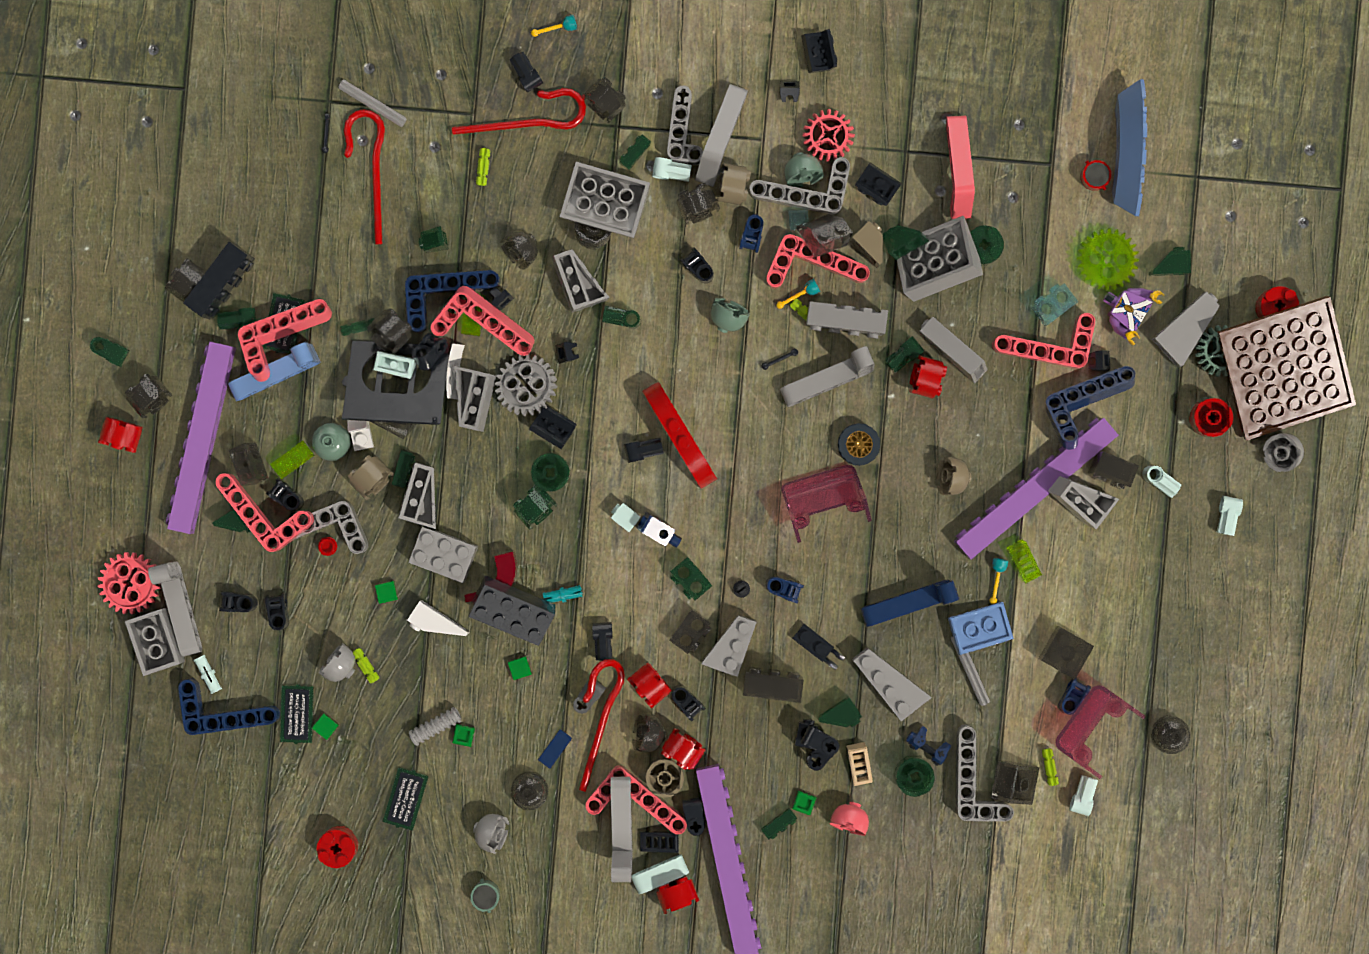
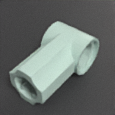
M655 157L652 177L689 182L692 165L672 162V160L667 158Z
M1147 466L1142 472L1143 479L1146 482L1151 483L1170 498H1173L1180 490L1181 484L1166 474L1159 466ZM1152 469L1157 473L1155 479L1150 478V471Z
M1222 496L1219 505L1220 518L1217 533L1234 536L1237 519L1243 508L1242 499Z
M1081 775L1076 794L1073 795L1070 802V811L1085 816L1090 815L1093 808L1092 799L1098 780Z

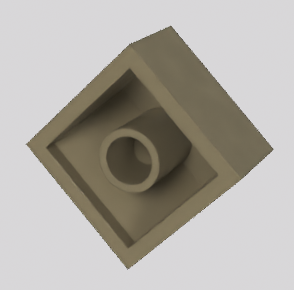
M868 221L852 237L850 242L878 268L883 262L882 229L875 222L871 223Z

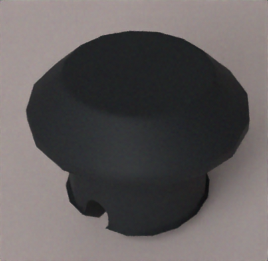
M738 581L734 584L733 592L737 597L744 598L749 594L750 586L745 581Z

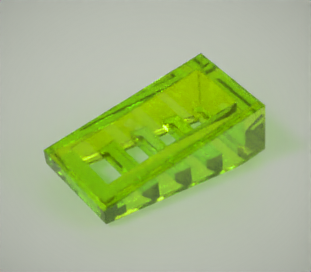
M1023 539L1006 548L1025 584L1042 575L1026 541ZM1024 555H1027L1026 558H1024V559H1022V560H1020V561L1018 560V558H1020V557H1022V556H1024ZM1031 562V564L1027 565L1026 567H1021L1022 565ZM1034 568L1035 571L1025 575V572Z

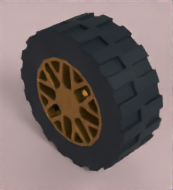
M860 423L846 427L841 432L837 444L842 458L849 464L856 466L866 465L873 461L878 455L881 446L878 433L871 426Z

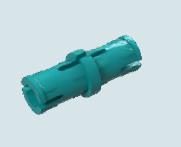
M581 585L566 589L561 587L559 588L560 590L543 592V598H546L545 601L550 603L558 601L563 603L568 599L583 597Z

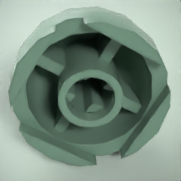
M803 152L796 153L785 166V180L788 186L797 188L803 187L802 183L808 181L812 185L821 180L823 169L820 162L814 156L804 154Z
M715 298L711 307V319L718 326L717 329L723 333L740 330L750 316L748 310L734 301L726 303L724 302L725 298Z
M326 423L320 426L312 437V447L315 453L321 459L327 461H336L343 458L351 446V437L348 431L336 423Z

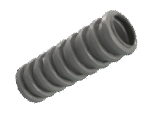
M452 707L450 711L446 710L445 714L441 713V716H435V719H430V722L426 721L425 725L421 724L419 728L415 727L414 731L410 730L409 736L412 742L418 746L419 742L423 743L425 739L429 740L430 736L434 737L436 733L440 734L441 730L445 731V728H451V725H456V722L460 723L461 716L458 710Z

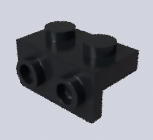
M830 29L801 36L808 73L830 71L837 67V55L834 51V40Z
M870 162L855 183V186L858 187V191L862 194H868L873 197L874 202L887 206L902 183Z
M547 406V408L542 407L541 413L531 424L529 430L562 450L577 424Z

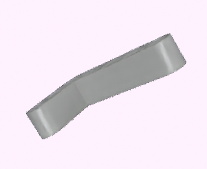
M732 84L729 85L705 145L695 181L714 187L725 150L748 90Z
M843 157L837 158L834 161L827 193L762 180L753 181L750 185L749 193L756 200L826 214H837L843 204L850 163ZM836 164H845L846 170L839 172L836 169ZM835 181L840 182L842 189L839 191L834 190L832 183ZM760 185L763 187V192L755 194L752 190L753 187ZM774 189H779L782 192V196L774 198L771 192ZM798 193L801 196V200L794 202L791 200L790 195ZM811 197H818L820 203L817 206L811 205L809 202ZM831 200L837 201L838 208L835 210L830 209L828 202Z
M865 346L853 351L850 359L782 387L780 392L786 406L791 407L873 372L875 364L868 347Z
M340 501L313 512L314 522L310 530L306 529L295 538L298 539L338 522L348 548L352 553H363L368 548V541L355 509L348 501ZM343 504L348 507L346 515H342L339 511L340 506ZM324 512H328L330 514V520L328 522H324L322 520V514ZM307 515L300 518L301 524L304 525L305 520L308 519ZM349 522L355 524L356 528L353 533L347 530ZM287 526L284 530L286 536H288L286 531L289 526ZM356 540H360L363 543L360 551L354 548ZM269 541V545L271 548L277 547L278 542L272 544Z
M176 561L148 568L151 583L153 585H162L181 656L184 657L202 652L199 633L179 563Z
M961 725L957 729L956 813L964 821H1009L1012 819L1014 811L1007 802L975 801L976 732L969 725ZM965 729L971 730V736L968 739L962 738V732ZM966 748L970 749L971 755L968 758H963L961 755L962 751ZM964 768H970L971 770L968 777L961 776V771ZM964 787H969L971 790L968 796L961 795V790ZM965 806L970 807L968 815L961 814V809ZM989 807L987 815H980L981 808ZM1002 807H1008L1009 809L1008 814L1005 816L999 814Z
M611 777V882H631L633 860L631 778Z

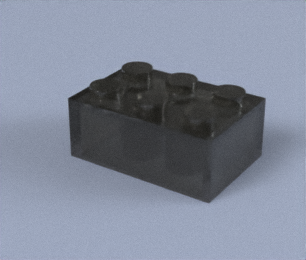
M750 667L749 670L745 669L743 696L801 703L804 679L798 672L788 671V674H781L780 670L769 669V672H763L759 667Z

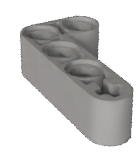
M679 86L674 93L667 155L672 162L698 165L703 154L702 148L697 145L686 144L692 94L687 86ZM682 92H686V97L684 98V105H680L681 97L679 95H681ZM679 110L686 113L685 118L678 119L675 116L676 112ZM680 129L684 135L681 138H675L673 132ZM672 149H680L681 155L673 157L670 154ZM692 151L700 153V157L697 160L690 158L689 155Z

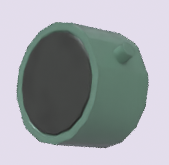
M480 879V882L474 886L471 892V903L477 910L491 913V910L496 907L500 899L499 887L492 881Z

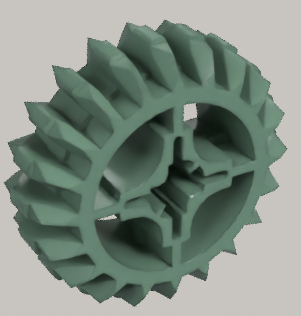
M1216 325L1215 331L1210 327L1208 328V333L1203 332L1202 336L1204 339L1200 338L1198 341L1202 345L1195 346V349L1200 350V353H1196L1195 357L1201 356L1202 359L1197 363H1204L1205 365L1202 367V370L1209 368L1208 374L1212 375L1215 371L1216 377H1220L1222 372V375L1226 377L1228 376L1226 367L1217 366L1211 361V359L1218 358L1222 363L1224 362L1223 354L1214 355L1221 348L1217 337V331H1220L1221 327ZM1223 325L1222 330L1228 328L1227 325ZM1212 339L1213 350L1207 354V347Z

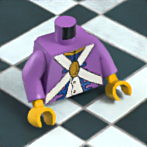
M1129 288L1126 291H1122L1118 297L1108 292L1103 302L1111 306L1107 315L1110 317L1109 322L1114 332L1127 339L1131 345H1135L1131 339L1133 337L1140 339L1136 330L1153 304L1151 300L1161 304L1162 302L1157 300V297L1165 295L1159 290L1151 291L1144 288Z

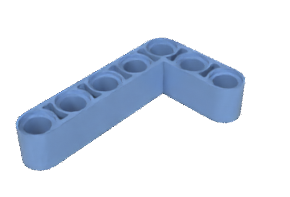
M306 342L301 343L290 349L291 354L268 364L270 377L264 382L255 380L250 373L229 382L228 385L235 401L245 399L320 364L321 361L314 346ZM259 368L256 373L261 372L262 368Z

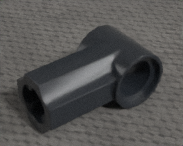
M524 52L517 53L509 59L527 93L543 84L541 77L536 69H533Z
M661 438L624 444L628 463L664 454Z
M612 622L592 623L596 660L612 659Z

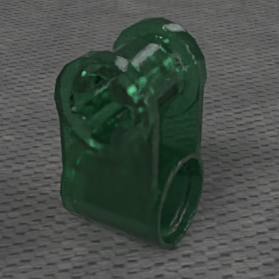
M95 337L90 342L92 352L119 367L122 366L130 351L117 343L101 337ZM101 343L104 346V348L99 349L97 344Z

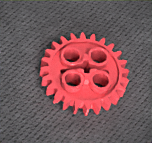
M125 552L124 558L121 554H117V560L110 558L112 564H104L107 570H100L104 577L98 578V580L103 581V584L98 585V587L104 590L99 594L106 595L103 602L110 601L109 608L116 606V612H119L122 608L123 614H127L128 610L131 614H135V609L138 612H143L142 606L148 609V602L155 603L152 597L159 596L155 590L161 589V587L156 584L153 585L150 581L148 568L156 566V564L149 565L150 558L143 561V554L137 558L136 552H133L131 557L129 552ZM124 565L129 570L126 576L121 572V568ZM141 573L146 576L144 583H141L138 578ZM127 580H131L130 582L133 584V586H129ZM115 583H118L121 587L119 593H116L113 589ZM132 591H136L138 593V599L136 601L132 600L131 598Z

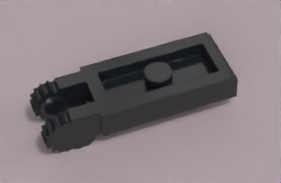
M804 623L792 637L793 640L834 670L838 666L826 658L829 653L832 652L839 660L843 661L845 659L842 654L834 649L833 645Z

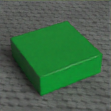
M395 581L375 585L379 604L399 600Z
M527 656L508 662L513 680L532 675Z
M324 713L312 729L328 740L339 724Z
M456 724L452 743L472 747L475 728Z
M798 790L792 809L811 815L817 797Z

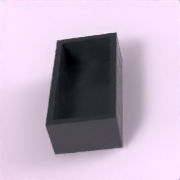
M229 241L183 304L202 318L209 320L211 317L214 318L219 313V306L222 302L225 303L230 298L231 290L234 287H238L242 282L243 278L241 277L243 274L252 269L255 258Z
M485 575L469 606L468 617L539 646L555 616V604Z

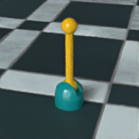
M572 14L564 17L562 24L540 30L533 29L531 35L536 37L540 33L562 27L567 31L577 30L575 17Z
M814 278L805 284V290L783 302H777L776 307L782 309L785 304L805 293L815 295L821 292Z
M993 558L992 566L997 573L993 594L989 600L992 605L997 603L996 594L1000 573L1004 572L1008 567V560Z

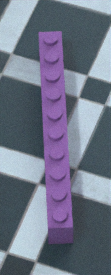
M209 342V345L205 348L204 356H206V360L200 369L202 378L196 387L197 400L192 404L191 411L193 412L192 420H189L187 426L189 435L183 444V450H185L184 457H181L179 461V468L181 470L180 475L175 479V487L177 488L175 495H172L170 501L172 510L167 515V529L194 534L236 351L235 347Z
M1096 417L1092 420L1085 432L1083 430L1078 432V445L1076 448L1068 450L1061 446L1058 449L1060 453L1055 457L1053 455L1048 457L1041 469L1035 468L1029 474L1031 477L1028 480H1021L1014 486L1016 488L1015 491L1011 494L1009 492L1004 494L997 506L991 505L985 511L987 514L984 517H977L970 523L972 525L971 528L967 531L963 529L956 535L957 539L954 542L968 559L974 558L1050 494L1048 490L1059 476L1069 478L1119 436L1105 418L1098 419Z
M719 764L697 768V778L735 954H759L758 949H762L760 938H756L754 930H758L755 918L751 919L750 914L751 911H754L751 900H747L746 895L749 892V886L747 881H743L742 874H745L744 863L739 862L738 855H742L740 844H736L734 836H738L736 825H732L730 820L731 817H734L731 806H727L726 799L730 798L727 787H723L722 780L726 779L724 769H720Z

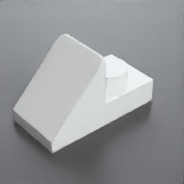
M347 420L348 432L351 433L354 451L373 448L374 444L369 421Z

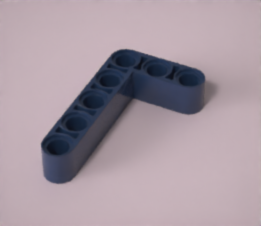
M492 270L410 276L405 281L409 328L420 333L427 327L425 294L456 292L462 286H468L472 290L493 289L500 285V276ZM489 275L496 276V282L492 285L486 282ZM471 276L477 278V283L474 286H469L467 283L468 278ZM453 277L457 278V286L449 287L448 281ZM432 279H437L439 282L438 287L435 289H431L429 286ZM414 280H418L420 284L417 290H412L410 287L411 282ZM415 299L421 301V306L418 309L412 308V302ZM417 318L422 320L420 328L413 327V321Z
M1124 366L1053 393L1046 398L1047 415L1063 448L1072 450L1078 445V430L1069 412L1131 389L1135 385L1136 375L1132 367ZM1129 376L1131 379L1124 380L1122 377ZM1106 383H1111V384H1113V385L1110 386V387H1107V386H1105L1104 384H1106ZM1088 390H1093V391H1095V392L1092 393V394H1089V393H1087L1086 391H1088ZM1069 397H1076L1077 399L1074 400V401H1071V400H1069L1068 398H1069ZM1055 403V404H1058L1059 406L1054 408V407H1051L1050 405ZM1059 420L1067 421L1064 424L1058 423ZM1072 436L1074 437V439L1067 440L1065 439V437Z
M946 579L862 607L860 610L866 627L939 603L945 605L959 600L954 581Z
M189 678L179 684L178 690L185 732L189 735L269 725L280 718V710L272 705L204 715L199 682L194 678ZM186 683L192 684V692H188L186 690ZM189 702H193L195 704V711L189 710ZM267 710H271L274 713L273 720L266 717ZM248 713L255 715L254 722H250L247 719ZM230 715L236 718L235 725L229 723L228 718ZM211 718L216 719V728L210 725L209 721ZM191 721L198 723L197 730L191 728Z

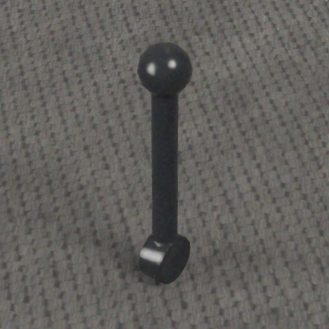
M325 113L324 144L321 148L323 153L329 151L327 142L330 113Z
M794 348L786 355L771 362L762 363L761 367L763 370H767L769 366L790 356H797L798 350Z

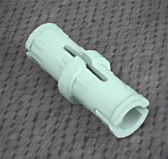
M203 655L195 659L194 662L202 675L200 677L202 680L204 679L210 693L213 694L221 690L222 688L214 675L216 672L214 669H211L206 656ZM203 667L206 668V670H207V672H208V674H209V676H210V678H211V680H212V683H211V681H210V679H209V677H208V675H207V673L205 672V670H204Z

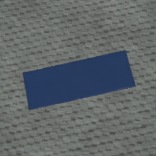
M560 729L538 761L550 769L572 737Z

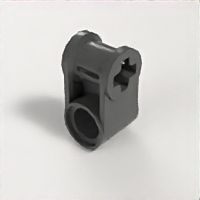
M587 681L573 703L574 710L578 713H586L595 701L599 699L606 687L596 681L594 694L590 701L585 704L587 708L580 710L578 709L579 704L577 701H583L582 698L588 687Z

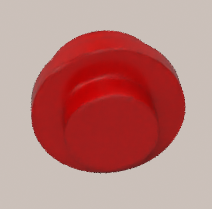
M324 537L318 544L319 552L325 556L333 555L338 548L336 540L332 537Z

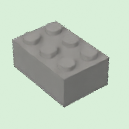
M423 526L409 563L464 583L478 546Z
M167 608L125 621L143 676L185 662L184 657L179 652Z

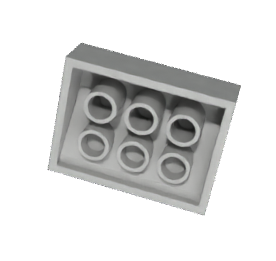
M576 162L560 217L634 238L646 204L650 183Z
M964 216L894 243L903 292L913 302L983 275L980 258Z

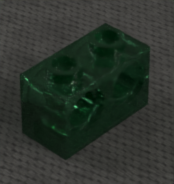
M688 556L670 571L672 573L670 578L676 585L680 583L684 587L682 592L689 600L693 598L696 601L713 586ZM681 567H686L689 570V575L685 578L680 577L678 574V570ZM693 582H699L702 585V589L699 592L691 590L690 586Z

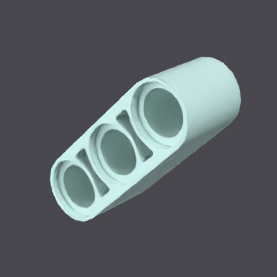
M682 854L633 874L632 881L638 894H643L687 875L689 870Z

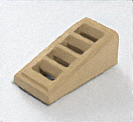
M865 742L847 745V754L854 786L872 783L869 756ZM864 758L862 761L854 762L856 759ZM866 766V768L855 770L857 767ZM867 773V776L856 777V775Z

